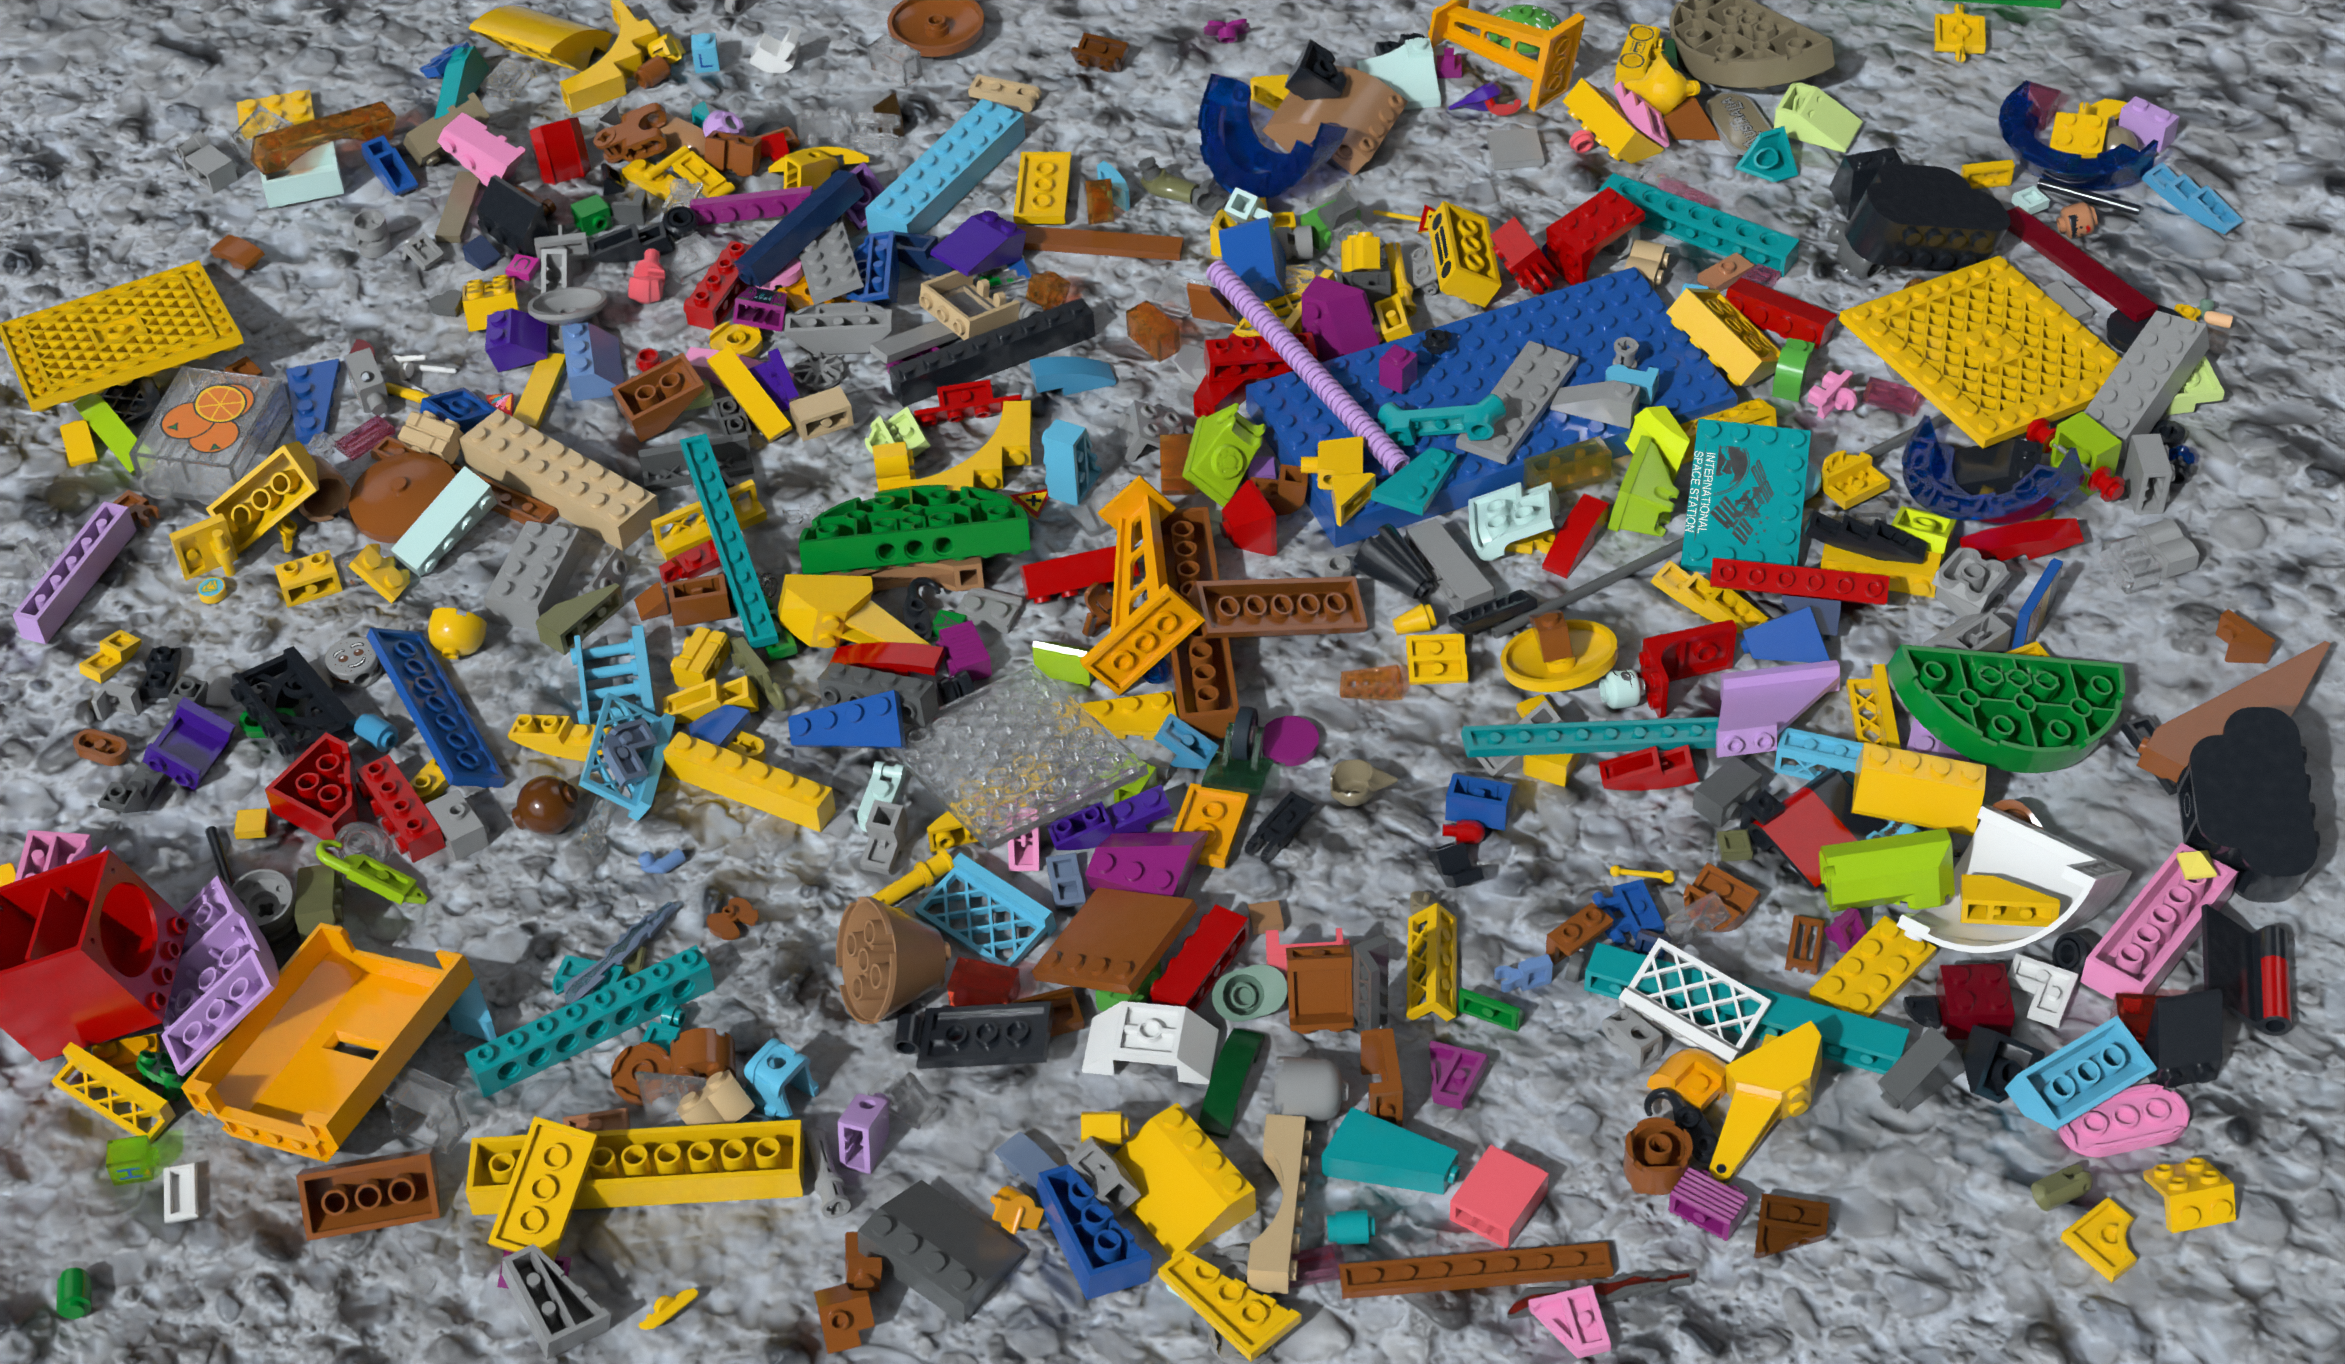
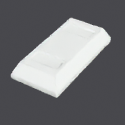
M197 1162L164 1168V1222L173 1224L197 1219Z

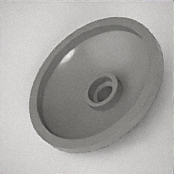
M567 287L551 290L532 298L528 302L527 308L528 313L541 322L553 326H565L583 323L594 317L607 304V296L604 291L597 288Z

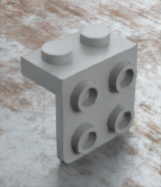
M1134 400L1127 411L1120 415L1117 425L1120 430V445L1122 446L1125 460L1134 462L1146 444L1181 456L1186 453L1187 446L1182 419L1174 412H1167L1151 404Z

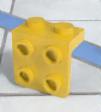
M2193 1157L2186 1159L2183 1163L2173 1165L2158 1164L2153 1169L2143 1172L2144 1180L2164 1197L2166 1228L2172 1234L2236 1221L2234 1183L2207 1160Z

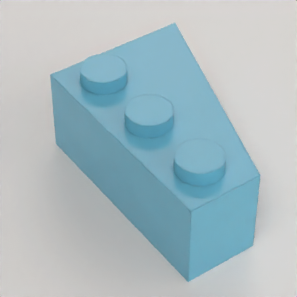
M1055 419L1042 435L1045 453L1043 463L1046 465L1045 484L1048 488V496L1052 499L1079 506L1103 471L1101 467L1095 464L1098 459L1097 455L1090 451L1093 445L1087 429Z

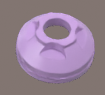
M713 111L703 122L705 137L713 130L747 136L742 120L729 111ZM729 119L734 122L736 129L730 128L725 120Z

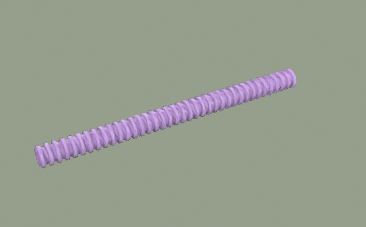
M1217 260L1208 267L1206 277L1249 321L1251 326H1254L1255 330L1293 368L1294 372L1332 410L1334 415L1347 426L1348 430L1355 437L1363 436V446L1378 459L1379 463L1388 470L1390 475H1394L1410 463V458L1405 455L1404 451L1389 438V435L1374 422L1373 418L1359 406L1358 402L1344 390L1343 386L1329 374L1328 370L1314 358L1312 353L1294 337V334L1265 306L1264 302L1251 291L1249 286L1236 275L1225 261Z

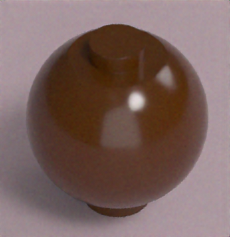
M542 775L531 779L520 790L517 798V807L512 809L514 823L521 830L528 828L530 831L540 835H554L564 831L573 822L577 813V790L573 785L568 784L557 776Z

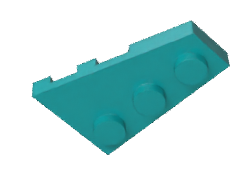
M1430 447L1372 490L1371 500L1423 516L1456 465L1457 454Z

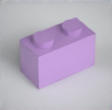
M2135 96L2121 108L2118 126L2132 131L2138 143L2161 153L2175 140L2179 116Z

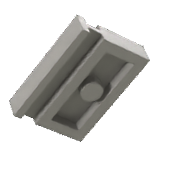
M971 588L964 595L955 613L966 615L967 621L972 620L974 626L1008 634L1019 615L1018 611L1024 606L1023 598L984 588Z

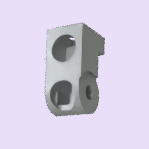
M1624 1007L1602 1021V1029L1606 1037L1612 1043L1618 1044L1620 1048L1631 1056V1063L1639 1070L1662 1057L1663 1034L1631 1009Z

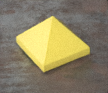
M2208 850L2176 854L2185 880L2217 876Z

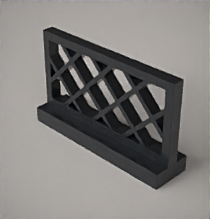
M143 376L134 379L127 385L109 387L102 395L100 394L106 403H114L111 407L112 410L128 428L157 414L162 419L169 410L153 377ZM115 389H122L119 396L111 395ZM131 390L138 391L134 398L127 397ZM122 404L130 405L126 412L119 411ZM138 406L148 407L139 413H134Z

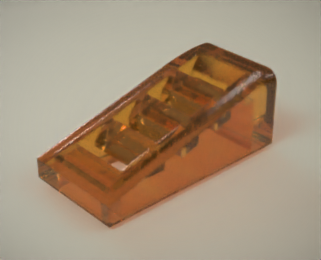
M1398 665L1341 672L1339 692L1341 698L1402 700L1403 677ZM1351 681H1356V687H1351Z

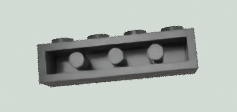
M831 662L817 678L823 707L896 690L900 695L903 723L926 727L939 711L933 681Z

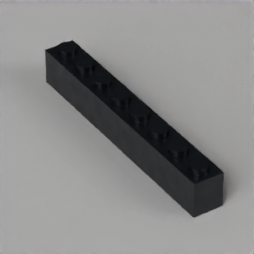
M1081 297L889 367L892 393L902 407L937 395V387L973 382L1025 363L1031 359H1036L1095 337L1094 312Z

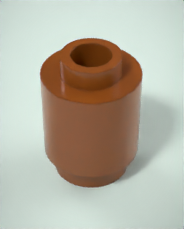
M656 55L637 67V71L634 72L635 80L643 89L647 87L652 88L671 75V64L665 57Z

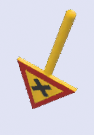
M1424 204L1422 217L1374 210L1373 214L1420 222L1418 234L1429 232L1427 222L1436 210Z
M1048 489L1009 495L1024 511H1027L1037 520L1049 499Z

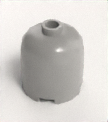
M1291 1056L1276 1057V1065H1282V1071H1277V1074H1275L1274 1106H1281V1112H1276V1115L1306 1117V1122L1328 1121L1339 1112L1341 1101H1348V1081H1342L1340 1069L1331 1060Z

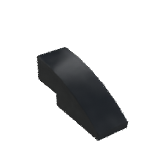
M662 221L641 230L638 229L636 223L588 241L591 259L598 262L643 260L644 253L648 249H656L661 255L674 251L671 235L666 231Z

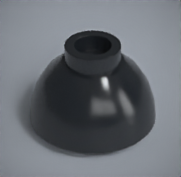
M676 206L664 213L662 222L668 234L679 241H683L695 232L698 226V215L689 207Z
M2066 932L2059 936L2053 946V964L2056 967L2080 975L2083 973L2086 958L2093 950V947L2082 935Z

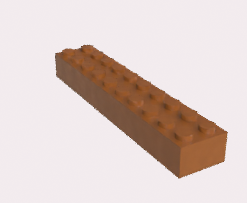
M1208 506L1175 509L1160 522L1168 585L1190 604L1187 593L1195 581L1219 580ZM1199 625L1169 652L1178 718L1208 739L1229 738L1233 735L1234 723L1239 710L1229 639L1204 638L1201 626Z

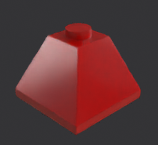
M1247 480L1222 509V522L1219 523L1221 534L1225 539H1229L1234 548L1267 556L1277 555L1276 513L1253 480Z

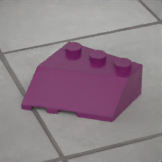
M1316 275L1302 293V333L1312 332L1318 355L1317 360L1324 362L1380 345L1381 337L1379 332H1375L1372 324L1374 316L1365 291Z
M1208 831L1111 834L1096 847L1085 876L1091 890L1094 891L1097 887L1183 898L1209 833Z

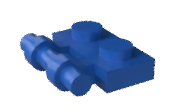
M1642 879L1613 886V897L1605 898L1603 892L1593 894L1592 899L1595 905L1613 918V925L1604 932L1607 938L1612 939L1615 946H1621L1625 943L1626 940L1623 935L1625 932L1630 931L1634 940H1636L1638 932L1642 928L1657 934L1664 933L1665 925ZM1620 910L1623 917L1616 919L1613 912Z

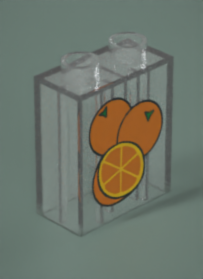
M181 367L129 452L142 493L156 499L173 497L196 500L205 505H211L277 450L293 421V414L283 380Z

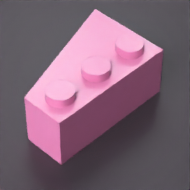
M462 112L443 128L437 142L446 152L452 154L460 161L464 168L477 176L485 186L488 185L491 177L495 174L505 181L510 179L514 175L527 149L522 146L515 148L507 143L506 137L503 135L497 137L487 131L488 127Z
M28 830L15 881L93 855L91 834Z

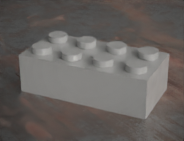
M526 521L484 597L491 623L537 630L536 620L555 604H558L584 555L579 529Z

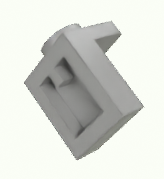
M423 232L417 237L411 236L405 241L401 257L405 261L411 258L423 271H426L442 260L445 253Z

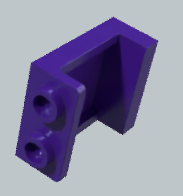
M183 697L177 705L175 715L153 744L149 743L146 747L143 762L152 770L162 772L173 778L178 784L196 790L231 742L236 725Z

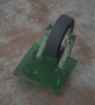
M1241 706L1237 712L1235 723H1228L1223 752L1216 751L1202 779L1201 787L1247 793L1249 795H1261L1272 769L1273 759L1262 758L1265 729L1258 726V711L1256 708Z

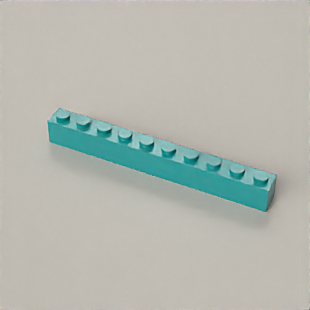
M1597 942L1585 971L1584 990L1618 999L1624 988H1628L1647 955ZM1655 958L1657 970L1676 965L1674 962H1666ZM1653 965L1650 966L1647 972L1654 971ZM1692 968L1681 970L1685 986L1704 981L1702 972ZM1678 971L1659 976L1663 991L1682 987ZM1706 974L1708 980L1714 979L1713 977ZM1656 977L1642 980L1636 990L1645 995L1659 992ZM1736 980L1771 1000V1005L1752 1034V1038L1764 1040L1765 1034L1780 1037L1811 1020L1822 1035L1823 1058L1884 1075L1905 1054L1910 1029ZM1724 983L1709 986L1713 1001L1732 997L1730 987ZM1706 987L1687 991L1691 1007L1710 1002ZM1734 990L1736 996L1742 995L1740 992ZM1684 993L1665 997L1667 1007L1673 1011L1687 1008ZM1661 998L1654 999L1659 1003L1663 1004ZM1752 999L1738 1002L1742 1017L1756 1014L1761 1004ZM1734 1003L1715 1007L1719 1023L1738 1018ZM1711 1008L1693 1013L1695 1022L1706 1025L1716 1024ZM1689 1014L1682 1015L1687 1019L1691 1020ZM1750 1022L1743 1023L1745 1030ZM1740 1024L1722 1028L1742 1035Z

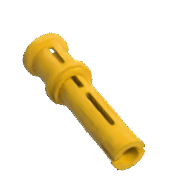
M1393 242L1384 247L1392 283L1391 296L1399 293L1411 317L1417 312L1416 304L1412 300L1413 287L1407 282L1401 244L1395 242L1396 249H1394Z
M940 848L935 856L925 862H917L913 871L869 897L890 906L923 885L925 887L934 885V880L950 872L954 867L953 859L944 848Z

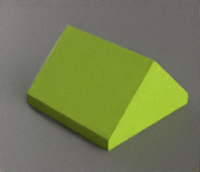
M1033 641L1035 675L1086 686L1091 685L1094 675L1086 670L1080 662V659L1091 649L1053 641Z

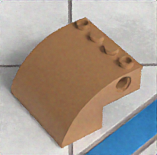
M1335 65L1337 71L1343 72L1347 78L1340 97L1304 100L1289 92L1262 132L1300 162L1317 146L1354 176L1366 162L1370 161L1408 101L1388 85L1368 73L1350 67Z

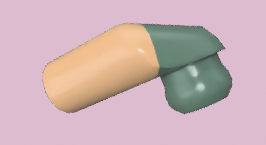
M2201 299L2200 306L2197 308L2201 311L2200 316L2210 325L2230 329L2233 315L2218 313L2213 310L2215 304L2213 300Z

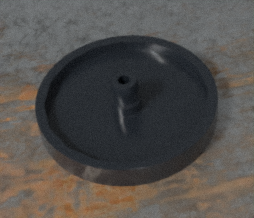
M2158 305L2157 311L2184 318L2177 311ZM2117 309L2107 320L2106 337L2109 343L2116 349L2126 353L2152 316L2139 322H2134Z

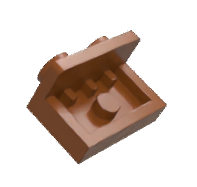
M1591 902L1547 934L1546 954L1549 955L1553 965L1555 966L1567 956L1573 955L1613 925V918Z

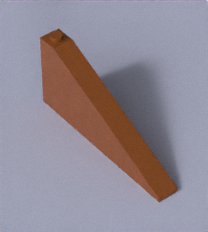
M2324 641L2158 726L2151 738L2147 736L2143 738L2137 749V752L2142 755L2136 766L2162 779L2168 778L2177 782L2180 773L2189 763L2190 753L2196 743L2211 735H2222L2227 719L2235 711L2246 707H2271L2292 717L2331 643Z

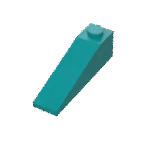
M475 46L468 48L460 47L452 53V57L446 65L435 119L448 114L447 108L454 104L457 108L467 102L469 99L467 95L477 91L490 70Z

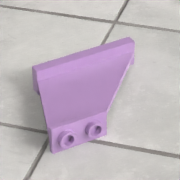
M1831 660L1722 673L1720 695L1722 703L1718 729H1716L1717 758L1777 751V735L1825 693L1839 691L1840 664L1838 661Z

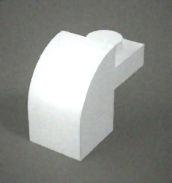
M792 26L782 42L764 32L753 48L749 63L767 73H785L794 66L798 54L797 50L801 44L798 38L801 31Z

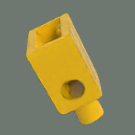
M814 148L785 155L784 189L813 186L815 191L831 177V172L838 170L839 164L834 156H827Z
M1363 436L1320 441L1318 443V456H1301V473H1318V487L1324 490H1331V476L1363 473Z

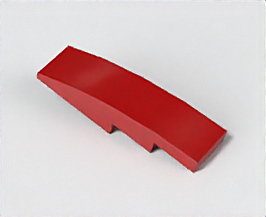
M2076 518L2044 519L2014 523L1986 529L1959 538L1961 548L1976 549L1981 554L1982 559L1996 556V559L2001 562L2023 554L2027 555L2028 560H2032L2085 542Z
M860 643L837 647L830 663H842L844 665L874 669L910 677L912 672L936 676L945 654L944 647L916 643Z

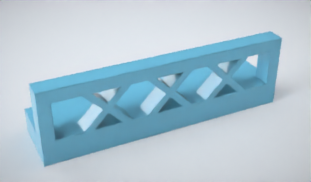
M1787 727L1782 731L1777 746L1774 772L1812 780L1822 773L1813 766L1817 764L1823 765L1827 769L1839 771L1845 777L1846 782L1854 789V778L1847 777L1844 772H1855L1856 761L1864 743ZM1783 757L1794 759L1799 764L1796 766L1783 764Z

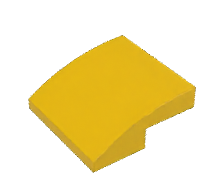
M1463 634L1406 635L1409 685L1468 683L1467 656L1465 654Z

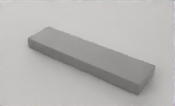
M935 320L871 343L870 352L886 364L960 337L942 322Z

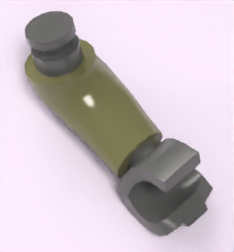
M1147 157L1138 163V168L1142 170L1141 174L1143 176L1140 182L1148 193L1193 204L1195 210L1205 216L1213 215L1226 203L1225 197L1211 192L1217 183L1215 178L1207 179L1199 186L1196 183L1166 172L1164 168H1159L1155 164L1156 160L1154 157Z

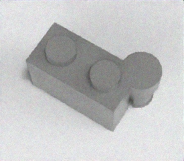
M197 131L190 135V139L174 146L175 153L182 160L184 172L211 193L215 194L238 180L236 174L237 165L233 158L223 154L217 146H212L203 132Z

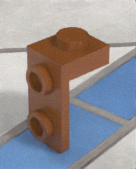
M846 1232L845 1284L847 1283L848 1288L852 1291L867 1290V1292H880L882 1258L865 1257L858 1252V1232Z

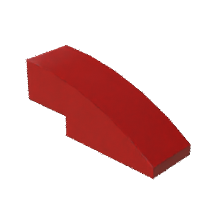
M1584 493L1558 532L1542 564V569L1568 579L1593 547L1595 535L1608 520L1609 503Z
M1689 745L1659 753L1657 746L1598 762L1604 789L1622 791L1659 790L1699 782L1695 759Z

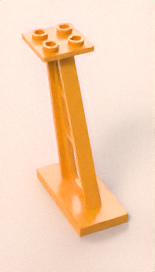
M1451 0L1442 6H1438L1432 12L1430 30L1428 32L1432 48L1445 40H1449L1533 80L1527 106L1533 112H1536L1569 91L1586 18L1579 12L1549 31L1468 9L1469 0ZM1467 24L1481 30L1480 36L1464 30V25ZM1488 31L1510 38V49L1487 39ZM1518 42L1540 47L1538 61L1520 54L1517 51Z
M1140 475L1098 512L1101 518L1117 530L1111 632L1080 659L1082 666L1118 696L1205 621L1203 614L1168 585L1160 522L1171 514L1176 507ZM1143 538L1141 546L1134 551L1135 545ZM1144 554L1146 576L1133 590L1134 564ZM1147 589L1148 600L1133 612L1134 601Z

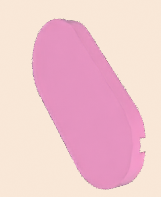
M2142 1084L2128 1087L2058 1130L2064 1143L2073 1151L2088 1157H2106L2167 1144L2179 1139L2187 1129L2190 1111L2186 1101L2175 1091L2169 1092L2163 1089L2164 1086L2157 1084Z

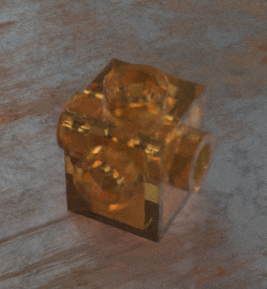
M1052 271L1032 274L1025 299L1041 305L1044 311L1065 304L1071 282Z

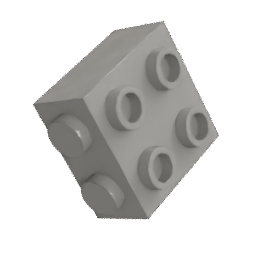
M2160 434L2131 436L2123 479L2135 515L2163 514L2165 503L2170 500L2169 486L2170 481L2175 479V468L2173 464L2169 463L2168 446L2163 444Z

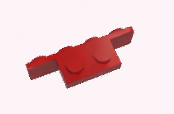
M990 379L937 387L939 407L915 410L914 417L919 425L921 424L925 427L933 426L937 422L946 420L949 422H959L966 417L972 416L986 418L992 413L1002 412L1003 401H1022V395L993 398Z

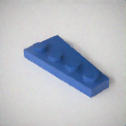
M339 358L286 369L296 439L302 445L326 440L330 422L329 412L334 403L333 393L338 384L337 374L340 373L341 369Z
M896 690L788 717L791 745L795 747L907 749L900 695Z

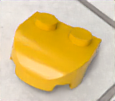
M1846 450L1837 451L1827 456L1824 460L1821 474V485L1824 493L1844 510L1888 490L1890 480L1872 466V456L1865 452H1860L1859 456L1847 455Z

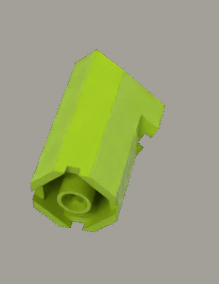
M1946 828L1821 846L1820 877L1822 884H1825L1827 892H1824V897L1830 913L1845 911L1847 908L1859 909L1887 904L1900 906V900L1908 902V908L1914 910L1940 907L1945 903L1947 895L1950 898L1955 895L1952 839Z

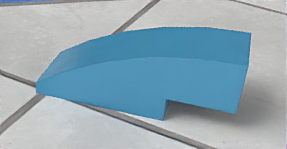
M1069 356L1029 360L1031 378L1037 393L1061 388L1065 396L1116 385L1110 365L1102 361Z

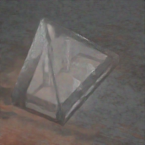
M1713 891L1663 919L1666 932L1672 938L1673 944L1679 948L1730 919L1731 915L1717 892Z

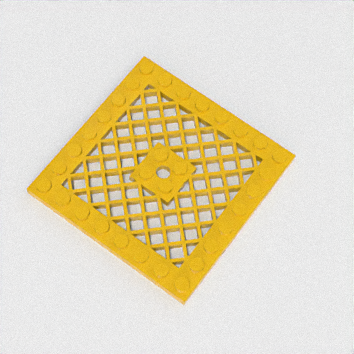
M2000 255L1843 310L1838 319L1981 448H1986L2027 432L2028 425L2035 419L2046 418L2049 422H2053L2086 409L2122 359L2115 351L2099 340L2097 336L2080 324L2078 320L2073 318Z
M199 260L0 323V337L32 412L48 411L54 405L63 402L72 403L79 400L81 396L100 394L109 387L127 385L134 379L143 376L152 377L161 370L179 368L184 366L186 362L195 359H207L213 353L222 350L231 351L236 349L238 345L244 344L238 327Z

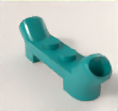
M1491 393L1476 405L1404 410L1395 402H1388L1379 409L1378 422L1385 428V433L1389 435V438L1398 446L1415 445L1417 436L1467 433L1469 441L1484 440L1492 437L1494 434V424L1506 416V407L1500 397Z

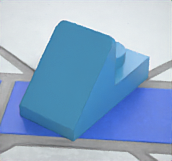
M1169 713L1153 738L1175 753L1169 765L1171 767L1206 769L1219 748V745L1172 713Z

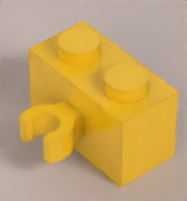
M1399 293L1374 303L1380 324H1373L1375 332H1379L1381 341L1385 338L1386 342H1390L1415 334L1410 316Z

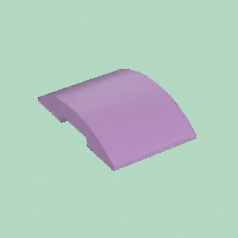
M219 876L211 880L178 912L189 922L162 1023L165 1032L161 1034V1037L177 1073L182 1077L276 988L279 981L277 963L263 933L238 897Z

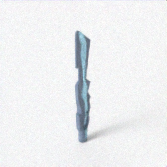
M669 901L656 912L644 916L639 923L630 926L626 933L621 934L617 943L605 948L606 957L564 983L566 1005L589 994L606 979L603 976L604 973L615 964L622 965L639 949L647 938H652L665 925L667 918L677 910L675 904Z

